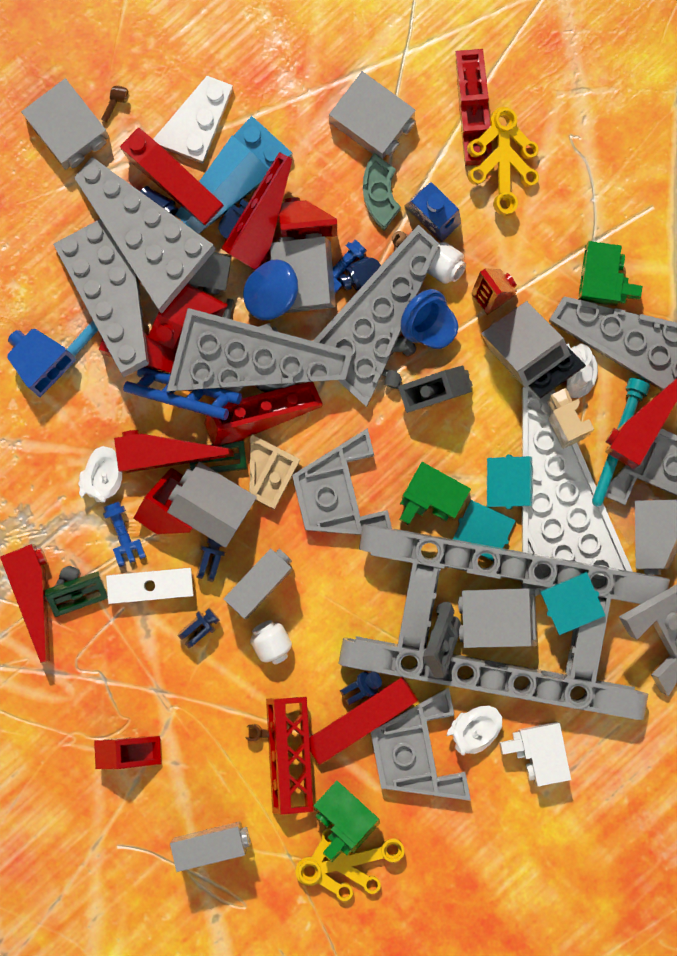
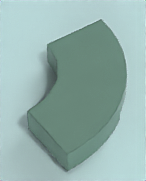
M374 153L364 172L363 198L371 218L385 231L401 210L400 205L394 200L391 192V180L396 169Z

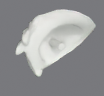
M582 343L570 348L586 365L567 379V391L571 398H581L588 394L594 387L598 375L596 358L592 354L591 349Z
M102 446L95 449L91 454L85 470L80 472L78 485L81 498L87 494L89 497H93L96 502L105 503L106 499L116 494L120 488L122 472L118 471L116 452L113 448Z
M491 706L474 708L467 713H460L456 720L452 722V726L446 736L453 735L456 743L455 749L461 755H465V753H479L487 748L498 736L502 728V716L496 708Z

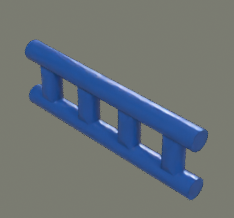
M147 367L138 370L137 375L141 379L137 384L126 381L123 387L126 393L226 420L229 415V410L224 408L227 403L240 404L242 399L241 393L222 388L188 390L191 393L187 397L175 395L176 391H166L170 374ZM154 381L166 384L162 390L149 387ZM203 395L216 398L212 405L199 401Z

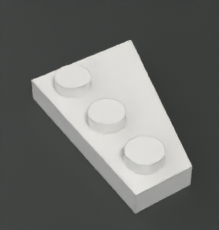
M206 76L153 140L165 150L203 164L233 91V85Z

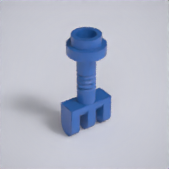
M354 240L352 243L348 242L345 245L349 250L333 267L335 294L343 287L337 279L345 271L344 269L351 265L357 257L360 260L365 257L364 253L367 250L357 240Z
M120 502L105 506L104 518H111L121 545L113 548L119 567L125 565V560L122 556L124 553L127 554L130 563L136 561L132 550L137 549L139 557L141 559L146 558L141 540L137 539L131 542L130 536L127 533L128 531L125 528L126 526L121 515L122 512L126 511L125 507L121 506Z

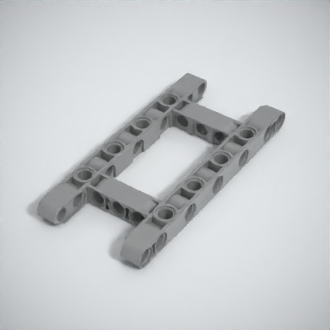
M363 524L359 550L371 552L372 556L412 563L398 644L357 636L356 639L343 638L338 664L415 680L644 720L648 693L635 690V687L599 681L596 680L611 599L642 604L667 590L670 579ZM426 543H433L437 546V554L432 558L424 557L421 553L422 546ZM483 553H489L493 556V563L488 568H482L478 565V558ZM541 563L549 566V573L544 578H538L534 574L535 567ZM441 568H454L464 570L466 573L501 579V577L510 578L526 584L548 588L584 572L588 573L590 580L595 574H603L605 576L604 585L600 588H594V590L599 592L598 599L606 616L573 629L565 674L452 654L446 675L434 678L429 666H426L424 662V651L426 650L429 628L431 627L432 611ZM407 655L414 656L417 659V665L411 669L405 668L401 663L403 657ZM462 666H470L473 669L472 676L467 679L460 678L457 674L458 669ZM519 676H525L529 679V683L526 688L518 689L514 686V680ZM576 686L585 688L584 696L580 699L570 697L571 690Z

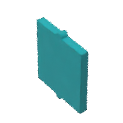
M508 454L506 457L487 458V507H506L507 509H512L517 506H532V457H513Z
M470 500L463 518L458 520L460 524L453 539L503 548L505 544L509 543L507 538L516 520ZM481 554V556L493 561L491 554Z
M587 572L540 591L548 608L547 615L552 618L559 635L606 616L598 599L599 592L594 590Z

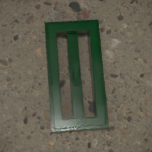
M244 441L217 446L228 449L239 448V453H235L233 457L201 461V463L240 459L241 464L209 468L217 473L247 470ZM199 462L190 463V470L193 471Z
M99 571L45 590V596L55 617L108 599V593L101 580ZM98 589H99L98 592H95V593H92V594H89V595L83 597L84 594H87V593H89V592H92V591H95V590H98ZM70 599L73 600V601H70V602H67V603H64V604H61V605H58V606L56 605V604H59V603H61V602H64V601H67V600H70Z

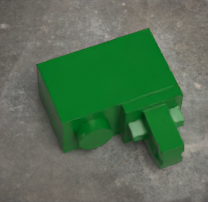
M588 241L584 249L578 300L617 306L618 303L625 304L626 298L636 300L641 298L643 286L629 284V278L624 277L623 273H618L623 271L625 254H621L622 245Z
M421 462L402 496L400 504L406 508L399 520L409 525L415 513L422 516L429 507L434 509L432 514L441 520L447 521L448 518L454 520L471 488Z
M337 780L314 805L315 811L318 812L315 817L326 828L330 824L333 826L331 829L332 833L328 836L331 843L323 852V855L331 862L342 852L346 855L351 851L354 853L380 824V819Z

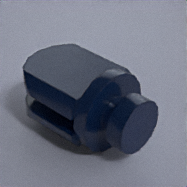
M243 199L239 203L241 205L240 208L233 205L219 223L218 229L226 239L248 205V202Z
M365 257L349 265L345 269L347 276L345 274L339 276L343 288L348 291L352 289L351 286L353 285L355 290H359L379 269L381 264L374 258Z
M208 537L206 542L209 543L208 547L201 545L200 550H203L196 578H203L210 553H213L207 581L213 582L220 558L225 556V552L219 550L220 547H223L222 545Z
M210 608L205 611V616L198 611L196 613L197 617L177 635L180 640H183L198 626L204 625L186 641L185 645L188 648L195 645L209 631L211 633L215 631L212 623L217 624L220 619Z
M374 671L371 673L362 672L357 676L356 681L341 689L340 693L343 696L359 687L360 692L345 700L350 705L364 696H374L382 685V679Z

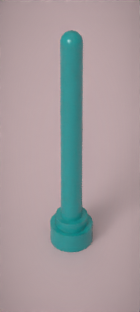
M629 378L625 388L628 400L617 430L635 414L638 402L642 401L643 397H647L650 384L637 378ZM609 454L592 498V504L596 507L603 504L618 462L616 458Z

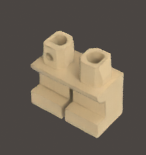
M566 388L550 395L547 403L552 413L548 420L562 449L589 437L594 427L590 419L581 423L576 413L580 404L579 399L572 401Z

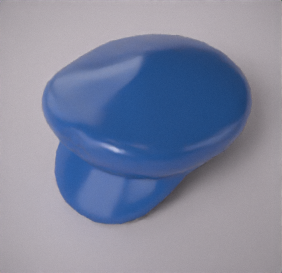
M275 259L264 263L248 277L244 286L243 298L247 310L253 317L259 320H272L285 314L292 307L298 294V279L294 269L289 263Z
M429 289L416 295L406 306L401 318V332L407 340L413 343L421 342L428 347L442 349L448 346L456 337L458 321L449 309L444 295L438 290Z

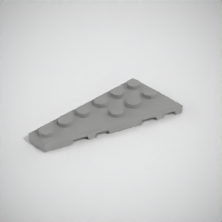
M91 157L74 178L162 314L216 248L211 242Z
M99 219L53 245L124 378L149 364L142 321L143 313L139 297V281L104 223Z
M417 225L313 340L317 343L353 352L346 379L338 381L366 407L369 405L401 333L403 312L408 303L418 295L440 245L420 225Z
M565 296L548 321L661 391L677 378V322L642 314L637 315L625 312V310L603 307L595 303Z
M187 308L166 391L346 379L353 352Z

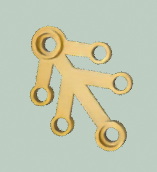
M499 107L490 116L491 126L478 139L468 144L467 151L472 157H479L486 151V145L497 135L498 147L478 167L471 169L467 177L471 184L478 185L485 181L486 175L498 163V195L494 199L493 206L498 214L508 215L514 212L518 206L517 197L510 192V164L520 174V181L524 186L530 187L539 180L538 172L531 169L510 147V137L520 146V154L525 159L535 157L539 152V148L535 142L530 141L517 127L516 113L508 107ZM500 117L505 118L506 126L500 124ZM474 143L480 146L479 153L474 151ZM526 146H530L533 149L532 155L526 152ZM474 171L480 173V180H476L474 178ZM527 173L533 176L532 182L527 181ZM501 200H505V201H506V203H507V208H506V209H503V208L500 206V201H501Z
M328 827L323 830L322 840L312 857L301 859L296 866L295 873L300 883L306 886L320 884L335 893L339 900L348 901L353 895L352 886L348 883H338L325 873L338 871L363 886L367 893L375 894L381 887L378 877L368 876L353 866L383 858L389 862H397L404 855V846L400 840L389 838L384 841L381 847L354 854L349 853L348 855L342 852L333 862L330 860L323 861L325 857L323 852L331 843V841L325 838V833L332 829V827ZM391 844L398 847V851L394 855L387 852V848ZM307 866H312L315 868V874L307 876L304 873V869ZM369 880H375L378 883L374 890L367 888L366 885ZM340 888H349L350 894L347 897H342L339 894Z

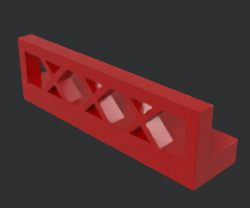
M307 697L266 699L272 813L285 815L314 812ZM299 703L300 715L294 723L286 717L285 704ZM293 730L301 736L302 744L296 751L291 749L287 742V738ZM295 759L303 765V773L297 780L289 774V766ZM298 787L305 794V806L291 807V795Z

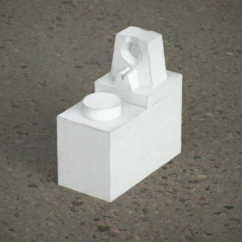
M553 722L518 729V732L512 733L513 740L499 742L501 754L516 752L517 758L530 760V763L526 764V771L529 781L534 780L536 786L571 780L560 723Z

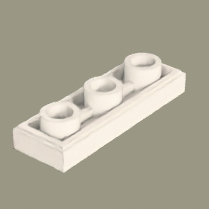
M192 568L106 576L108 604L194 596ZM148 581L155 583L153 591H147L146 583Z

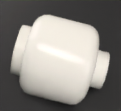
M441 242L427 273L444 284L451 281L456 282L466 268L464 254L448 243Z
M268 620L252 630L253 635L251 636L250 644L260 661H272L273 664H278L288 657L287 652L291 649L292 641L282 624L278 622L273 623L272 620Z

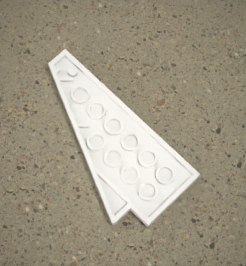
M529 386L523 387L522 457H532V506H522V552L633 572L604 504L599 507L592 504L596 485L578 443L562 449L548 420L552 411L547 400L550 399V395L556 393L555 390H552L540 399ZM545 563L538 564L534 569V574L538 578H544L549 573V566ZM595 574L592 577L591 583L593 587L600 588L604 585L605 576L603 574ZM522 582V589H535V596L541 594L540 591L548 588Z

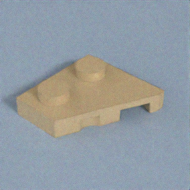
M252 435L250 438L249 492L257 497L256 501L275 510L300 459Z

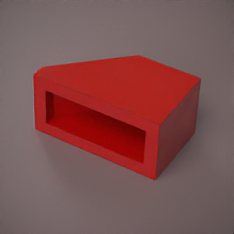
M160 736L94 740L95 769H125L162 764Z

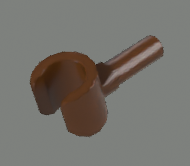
M112 87L110 101L101 120L106 123L108 122L117 101L126 103L129 92L126 87Z
M251 724L247 726L248 728H255L258 733L255 738L245 737L248 741L269 738L268 730L262 729L259 725Z

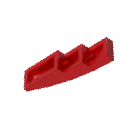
M483 49L455 51L464 162L465 166L480 165L492 153L491 142L486 145V151L479 157H472L467 151L468 144L478 139L491 126ZM474 143L473 149L479 153L480 146Z
M404 677L399 678L310 736V752L319 765L416 703L418 701L417 697Z

